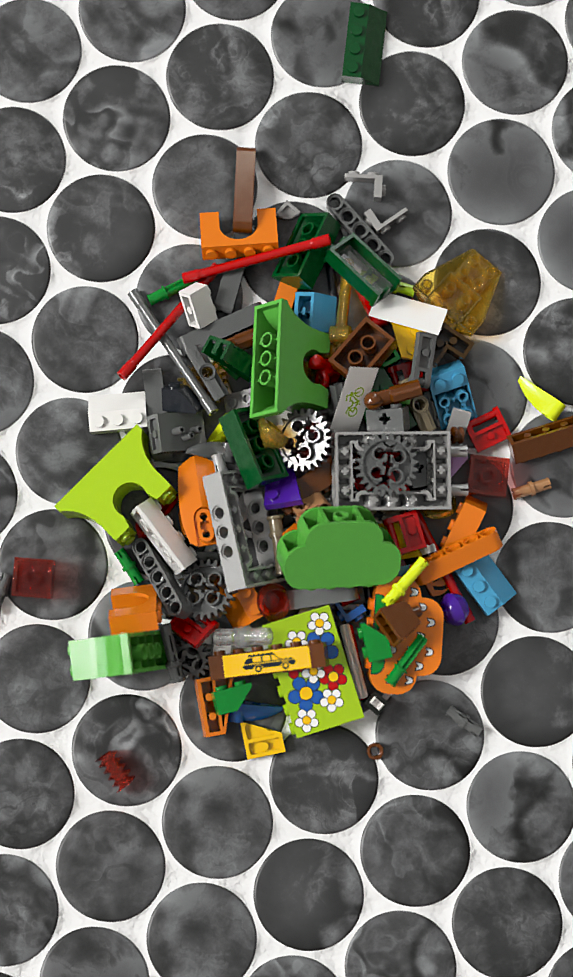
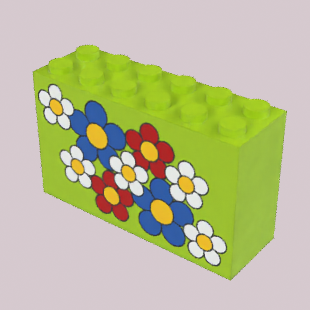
M329 605L262 625L263 630H260V635L263 642L267 641L268 649L271 648L270 645L282 643L283 647L290 646V642L301 641L302 645L309 644V640L321 639V642H327L329 666L273 673L274 679H279L280 685L277 686L280 698L284 697L286 702L283 705L286 717L290 716L292 721L288 723L292 735L296 734V737L300 738L364 717Z

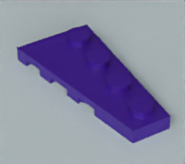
M288 464L284 465L289 476L265 485L264 507L266 510L303 505L294 468H288Z

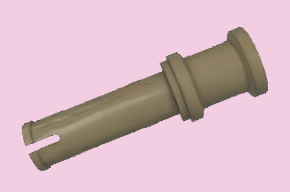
M284 515L266 517L270 527L268 535L273 543L276 575L282 574L277 561V544L284 532L282 523Z

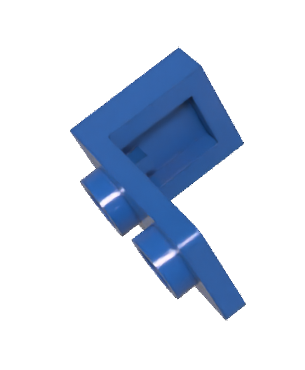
M333 603L338 609L336 614L341 622L345 620L348 623L353 619L357 622L365 617L364 612L367 610L363 604L346 614L340 603Z

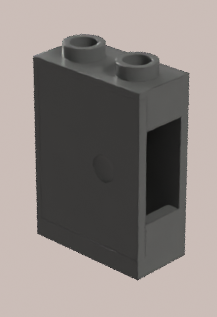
M180 412L157 413L147 416L152 455L186 453L188 448L207 442L202 412L197 414Z

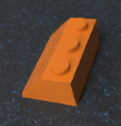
M218 578L215 580L214 585L219 588V591L215 592H220L226 597L224 589L217 584L220 580ZM254 588L238 590V593L232 594L236 601L229 602L232 608H225L227 611L225 615L235 633L268 614Z

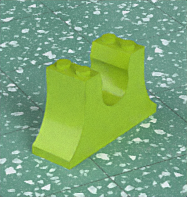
M136 425L54 507L68 519L83 518L100 525L116 542L124 547L125 545H130L137 534L131 522L121 513V502L125 495L134 490H142L153 500H157L161 505L165 506L166 504H171L176 499L175 495L178 492L155 468L149 453V437L141 427Z

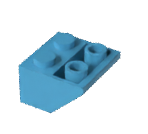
M295 292L294 313L296 316L316 330L335 335L338 298L316 292Z

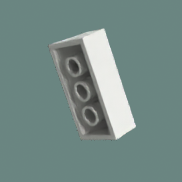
M150 497L136 506L130 514L174 574L178 575L197 560L195 557L197 554L191 546L188 547L185 544L183 534L174 529L172 526L174 523L171 518L162 513L160 503Z

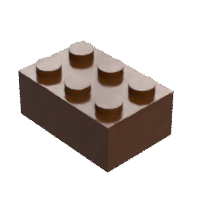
M365 317L328 361L333 369L347 378L350 367L380 368L398 345L391 335Z

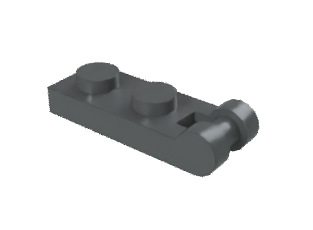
M416 332L411 375L408 381L418 379L421 388L428 389L431 383L437 335ZM420 372L423 373L422 378H419Z

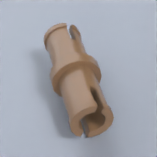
M546 477L542 480L529 481L525 485L511 488V491L513 492L514 500L529 495L535 496L538 492L552 489L549 478Z

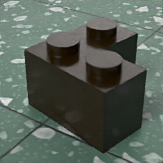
M443 323L436 338L433 366L436 367L446 352L463 362L475 343Z

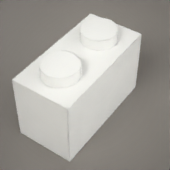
M195 282L179 291L189 326L202 329L218 319L216 307L211 299V291L206 284Z

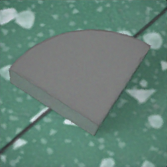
M286 200L276 212V217L283 220H291L298 217L301 211Z

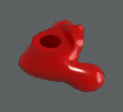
M315 354L309 357L308 368L316 370L314 383L321 384L328 389L330 384L336 383L339 380L341 374L331 367L328 361L329 358H323L321 355Z

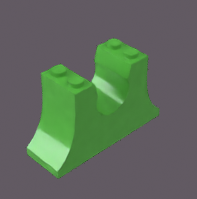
M282 298L254 307L250 419L253 420L282 414L285 410L294 413V410L300 411L301 408L313 409L314 412L328 408V389L321 384L311 382L307 378L303 368V360L315 354L323 355L330 353V334L305 324L293 312L288 301Z
M160 630L68 641L69 646L67 650L71 659L70 674L73 677V681L168 669L165 666L167 658Z

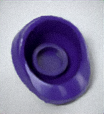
M447 593L443 596L439 605L444 614V621L453 626L462 625L469 614L467 601L461 595Z

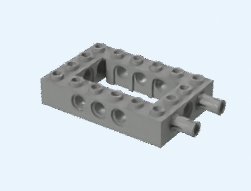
M450 431L331 433V437L335 438V440L331 441V445L334 446V448H331L332 506L361 505L370 511L452 509L451 496H468L469 491H461V489H469L468 484H451V457L467 458L468 452L460 451H466L468 447L467 445L451 446ZM382 433H385L386 438H388L390 433H393V439L400 435V442L408 440L405 446H413L410 452H427V490H399V495L392 491L391 497H388L386 492L381 497L379 491L376 494H372V491H353V483H355V479H353V463H355L353 453L364 451L361 445L365 444L368 446L367 439L369 438L374 442V435H377L380 439ZM383 442L387 449L381 451L379 448H376L374 452H391L396 443L388 446Z
M224 453L212 455L215 473L204 476L202 479L228 592L286 581L283 573L276 575L273 543L268 535L270 527L266 517L278 515V510L265 509V486L247 490L240 471L227 470ZM237 492H243L252 539L256 549V557L259 563L258 566L251 568L249 567L252 565V556L249 553Z

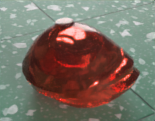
M268 584L257 595V607L268 621H278L289 612L288 593L280 584Z

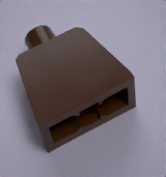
M401 601L380 608L373 616V619L391 645L396 647L421 624L419 617L422 616V610L419 606L411 608L408 602Z

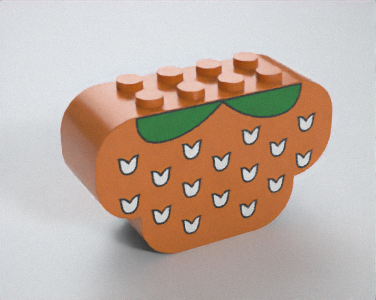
M396 576L387 584L374 585L371 598L367 600V609L371 610L370 617L366 618V624L383 635L384 633L373 619V616L380 608L386 606V603H383L381 600L390 592L394 583L397 584L403 576ZM415 581L405 591L406 594L401 596L396 603L406 601L411 608L419 606L422 610V616L419 617L421 624L396 647H393L390 643L393 657L374 662H368L367 658L364 659V667L367 668L369 682L378 691L385 694H403L408 692L414 686L417 676L432 674L441 663L444 614L436 601L421 597V590ZM419 634L423 635L428 639V642L407 669V674L404 673L394 688L385 681V678L388 677L395 667L394 664L399 662Z

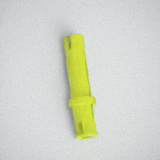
M419 557L397 584L394 583L390 592L381 600L383 603H386V606L395 604L401 596L406 594L405 591L429 565L428 562H424L425 559Z

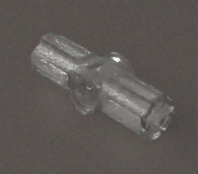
M251 626L215 629L213 634V642H215L216 646L244 648L253 645H271L273 640V632L271 628L267 627L251 628Z

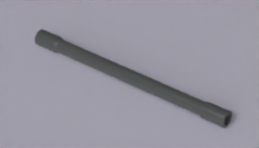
M138 289L131 290L128 293L129 298L135 307L139 309L154 332L160 326V323L147 306ZM165 333L159 341L200 400L209 416L214 415L219 409L211 397L207 395Z

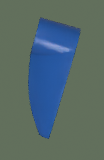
M244 700L238 711L228 714V721L242 723L243 721L265 719L281 712L283 706Z

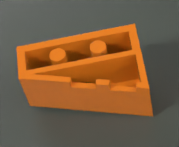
M471 495L465 496L463 503L460 502L455 511L458 513L455 520L451 519L447 529L450 531L447 537L443 536L439 544L442 547L441 549L475 534L486 513L488 503Z
M211 677L194 679L204 737L226 734L229 713L216 715L211 692L216 691L215 687L226 685L227 688L232 687L234 678L211 680Z

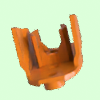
M192 456L178 467L179 521L184 538H188L190 544L196 547L216 545L217 541L202 479L204 476L215 473L214 463L204 457ZM201 516H207L206 522H203ZM206 533L210 534L208 538H204L203 535Z

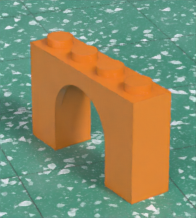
M276 208L257 209V229L252 235L243 239L229 238L221 232L219 212L200 213L203 260L247 257L279 248Z
M152 584L111 589L113 610H109L108 616L111 635L159 630V623L162 622L163 603Z

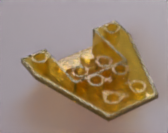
M472 248L425 273L413 286V290L419 302L448 309L443 323L462 335L472 337L485 320L502 272Z

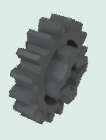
M181 640V642L176 644L178 658H181L183 662L181 664L184 676L189 675L190 680L195 678V676L199 679L208 672V654L211 652V649H205L206 643L195 649L186 641Z

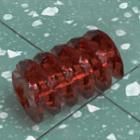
M117 749L108 751L95 761H102L99 768L106 767L103 772L104 775L111 774L107 779L108 781L115 780L112 787H120L116 793L131 784L135 778V775L128 776L131 769L124 770L126 762L119 763L122 756L115 757L118 752Z

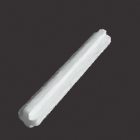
M348 623L340 625L339 628L358 699L367 698L368 693L350 625Z

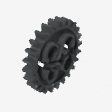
M301 408L300 411L294 410V415L287 413L288 419L282 418L283 426L277 425L280 432H275V435L279 436V439L274 441L279 443L277 448L281 451V458H284L283 462L288 464V468H294L295 471L307 472L308 469L314 471L315 466L321 467L320 461L327 462L325 455H331L328 448H334L330 444V441L335 440V438L330 437L334 430L328 429L331 423L325 422L327 417L322 416L318 411L314 412L313 409ZM301 423L305 426H309L311 430H315L318 432V437L316 440L314 439V432H310V430L303 428L301 429V431L299 430V426ZM294 441L293 447L298 448L300 451L306 452L309 449L308 457L303 454H297L298 450L291 449V442Z
M382 433L381 439L374 435V442L370 438L367 439L368 446L365 444L361 445L364 451H357V454L361 457L354 460L359 463V466L354 467V469L360 470L356 477L363 478L360 484L367 483L366 490L373 488L372 494H376L379 491L380 496L383 497L386 492L387 496L391 497L393 491L396 495H399V488L402 491H406L405 484L408 486L412 485L409 479H416L412 472L418 471L417 468L413 467V464L418 463V460H413L412 457L417 453H410L413 446H405L408 440L400 442V435L393 439V433H390L388 438H386L385 433ZM383 442L388 446L396 443L391 452H399L402 459L400 462H396L393 455H388L387 459V454H383L381 459H377L374 451L376 448L385 451L387 447ZM387 461L390 464V468L383 466V462ZM373 468H377L380 475L386 473L385 476H390L392 471H396L399 478L396 482L388 479L386 481L388 486L385 484L377 486L382 481V478H373L371 471Z
M208 559L207 563H205L203 560H200L199 566L194 562L193 569L187 567L188 574L182 573L184 580H178L181 584L180 588L192 608L189 617H193L196 621L201 619L203 622H206L207 617L213 621L214 615L221 618L220 612L222 611L227 614L225 608H232L229 602L236 601L232 594H236L238 591L228 592L223 568L219 561L215 560L213 563V561ZM202 578L201 582L196 584L197 580ZM218 578L220 580L217 584L224 589L226 597L220 592H215L219 591V588L214 585L215 580ZM188 584L195 588L194 592L199 595V600L194 603L196 596L190 592ZM217 597L216 602L212 603V600Z

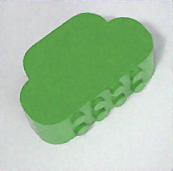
M361 505L314 507L308 509L300 516L297 530L285 533L277 544V561L282 573L291 587L300 590L313 591L321 588L331 590L337 587L354 588L355 586L373 587L374 585H383L391 582L398 575L401 566L400 551L385 528L378 525L370 510Z

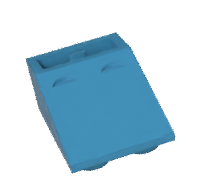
M456 360L432 368L431 383L428 389L432 395L431 400L434 401L441 429L447 428L453 408L471 412L470 421L477 418L465 367L461 361Z

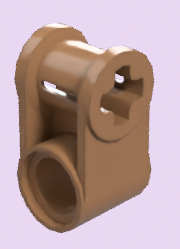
M316 492L302 499L303 505L292 506V509L296 513L295 520L298 523L300 516L308 509L328 507L331 504L322 493Z

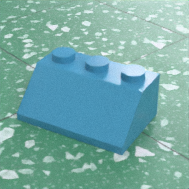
M489 555L453 571L485 616H489L517 594Z

